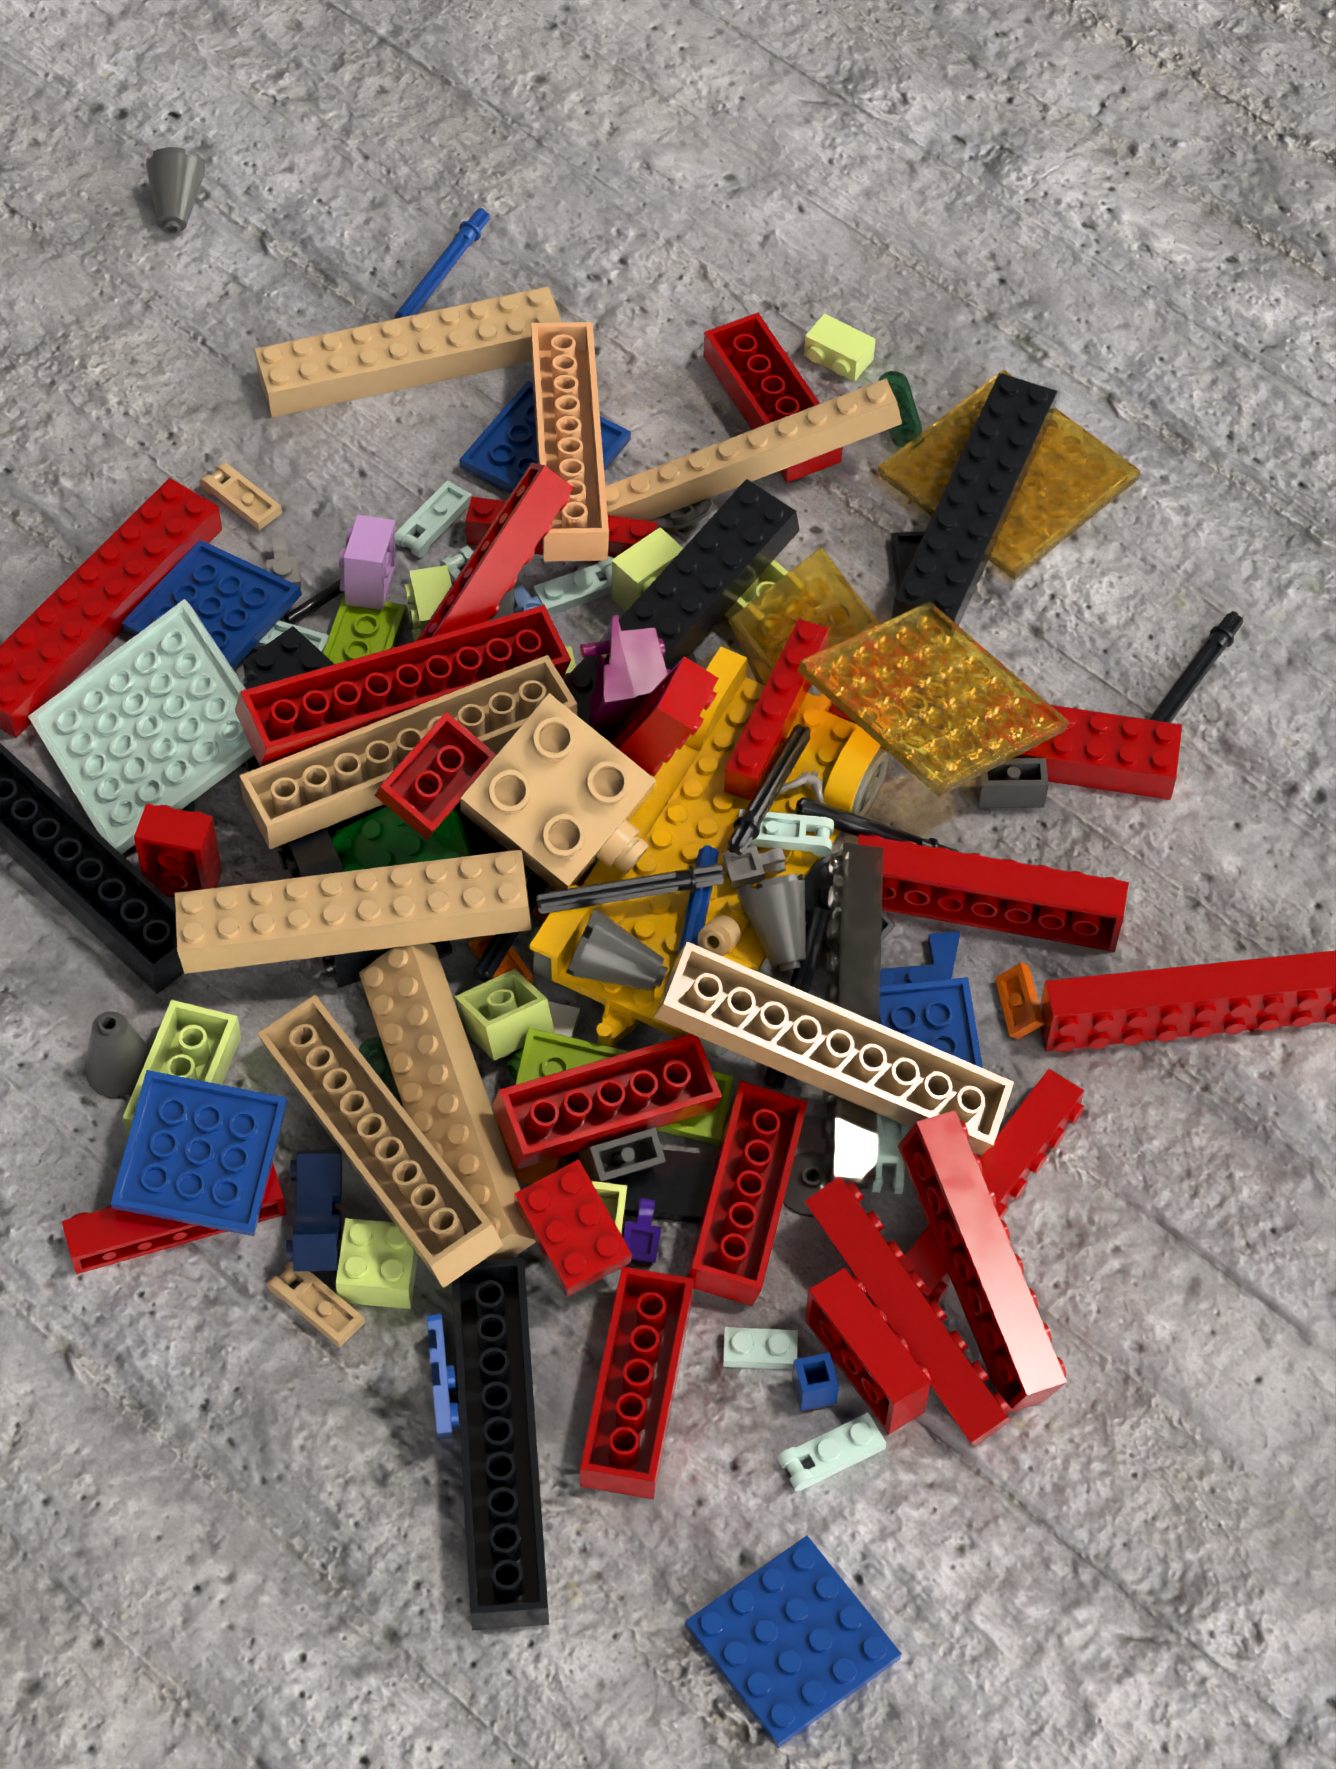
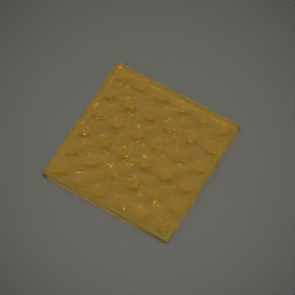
M1004 369L1000 372V373H1003V374L1012 376L1011 374H1009V373H1008L1007 371H1005ZM998 374L878 466L877 474L931 516H933ZM1055 408L1050 424L997 539L989 561L1013 580L1017 579L1139 479L1141 471Z
M931 602L802 660L797 670L938 797L1065 732L1069 724L1065 717Z

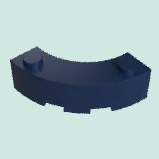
M301 1150L296 1154V1159L290 1160L291 1181H297L296 1213L292 1240H286V1261L293 1262V1271L337 1270L340 1257V1249H337V1244H339L341 1239L342 1212L341 1210H335V1203H341L342 1152L340 1150Z

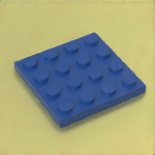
M527 381L459 459L460 468L510 493L513 492L530 464H538L533 382ZM600 416L605 471L631 440V431Z
M199 540L121 624L124 632L136 636L185 599L192 606L234 670L299 599L302 593L300 586Z
M968 977L831 991V1004L983 1068ZM846 1100L849 1127L872 1125L873 1111Z
M146 1070L110 1203L111 1208L254 1236L287 1107V1098Z
M808 1535L685 1621L687 1630L777 1748L781 1747L899 1661L902 1655Z

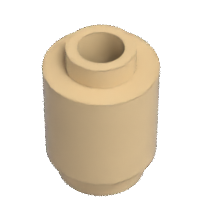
M717 916L700 930L698 945L717 955L724 956L738 943L740 928L732 918Z

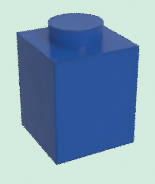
M830 1352L794 1359L792 1381L800 1411L837 1404L839 1383Z

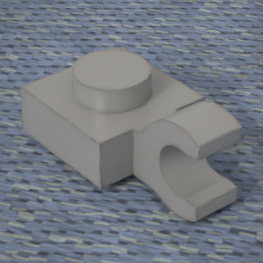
M284 535L271 537L274 559L265 560L266 571L286 579L302 589L297 556L287 557Z
M755 845L747 847L742 855H738L735 852L723 853V862L732 889L765 880V872L778 874L786 871L784 865L786 859L782 848H775L759 854Z

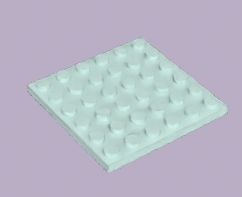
M185 599L28 716L98 833L121 854L135 845L134 835L146 803L157 806L168 805L173 809L182 810L254 756L235 713L240 691L246 690V688L192 606Z

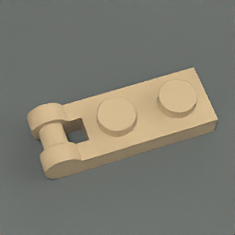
M226 462L215 468L216 472L212 475L207 474L199 480L202 489L207 494H213L258 531L282 514L280 504Z
M288 1262L284 1266L285 1271L279 1277L274 1276L266 1283L274 1296L285 1301L339 1348L365 1324L363 1315L310 1271H293V1262ZM295 1281L300 1282L301 1284L294 1290L290 1287Z

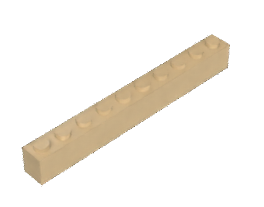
M886 378L605 486L607 515L650 521L739 487L746 479L752 482L901 425L902 420L897 400Z

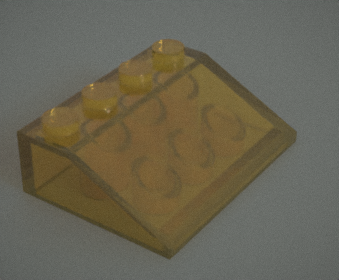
M822 547L728 620L745 657H747V662L756 681L763 685H766L798 618L829 628L827 653L819 669L824 670L880 624Z

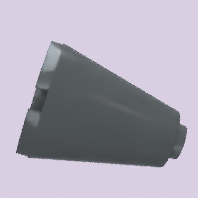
M166 147L153 151L151 158L148 156L146 159V169L158 227L164 232L177 234L187 227L205 174V163L196 153H194V157L185 154V149Z
M790 874L762 880L753 889L751 884L738 888L736 890L737 898L771 966L779 967L780 972L801 968L800 961L806 959L804 875Z
M594 909L566 973L576 977L651 991L653 985L661 986L668 968L662 966L664 962L662 956L601 911Z
M104 1012L93 1021L84 1066L89 1085L98 1094L110 1099H118V1096L127 1094L130 1097L132 1096L151 1050L127 1019L118 1012Z

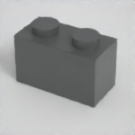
M1046 758L979 759L976 777L978 809L1044 808L1049 786Z
M656 1127L598 1144L578 1152L581 1164L590 1180L596 1182H605L666 1162Z

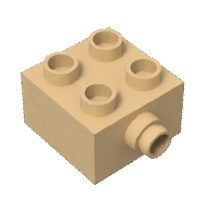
M549 693L461 797L460 812L508 851L522 849L524 864L554 889L563 890L576 885L597 859L608 868H611L613 865L617 866L616 869L625 875L633 868L646 852L649 845L642 838L637 837L640 831L629 823V820L652 794L656 780Z

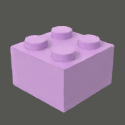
M357 515L354 526L348 527L347 548H342L340 552L339 567L344 568L340 579V591L345 592V605L383 610L396 568L395 520Z

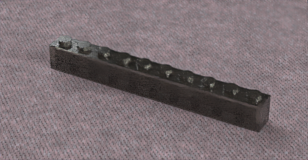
M843 843L838 851L831 855L829 862V873L833 874L834 878L833 886L830 887L828 894V905L833 907V912L827 927V937L832 939L831 951L828 952L826 960V970L831 972V982L826 988L825 1001L879 1024L883 848ZM823 1090L822 1102L823 1105H827V1118L823 1119L821 1136L822 1139H826V1152L822 1153L820 1170L821 1173H825V1185L840 1176L847 1184L853 1180L859 1189H867L876 1180L877 1113Z

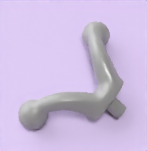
M812 771L811 774L802 773L795 780L784 783L779 794H784L787 790L806 784L813 788L816 800L824 803L823 782L817 777L818 773L816 771Z

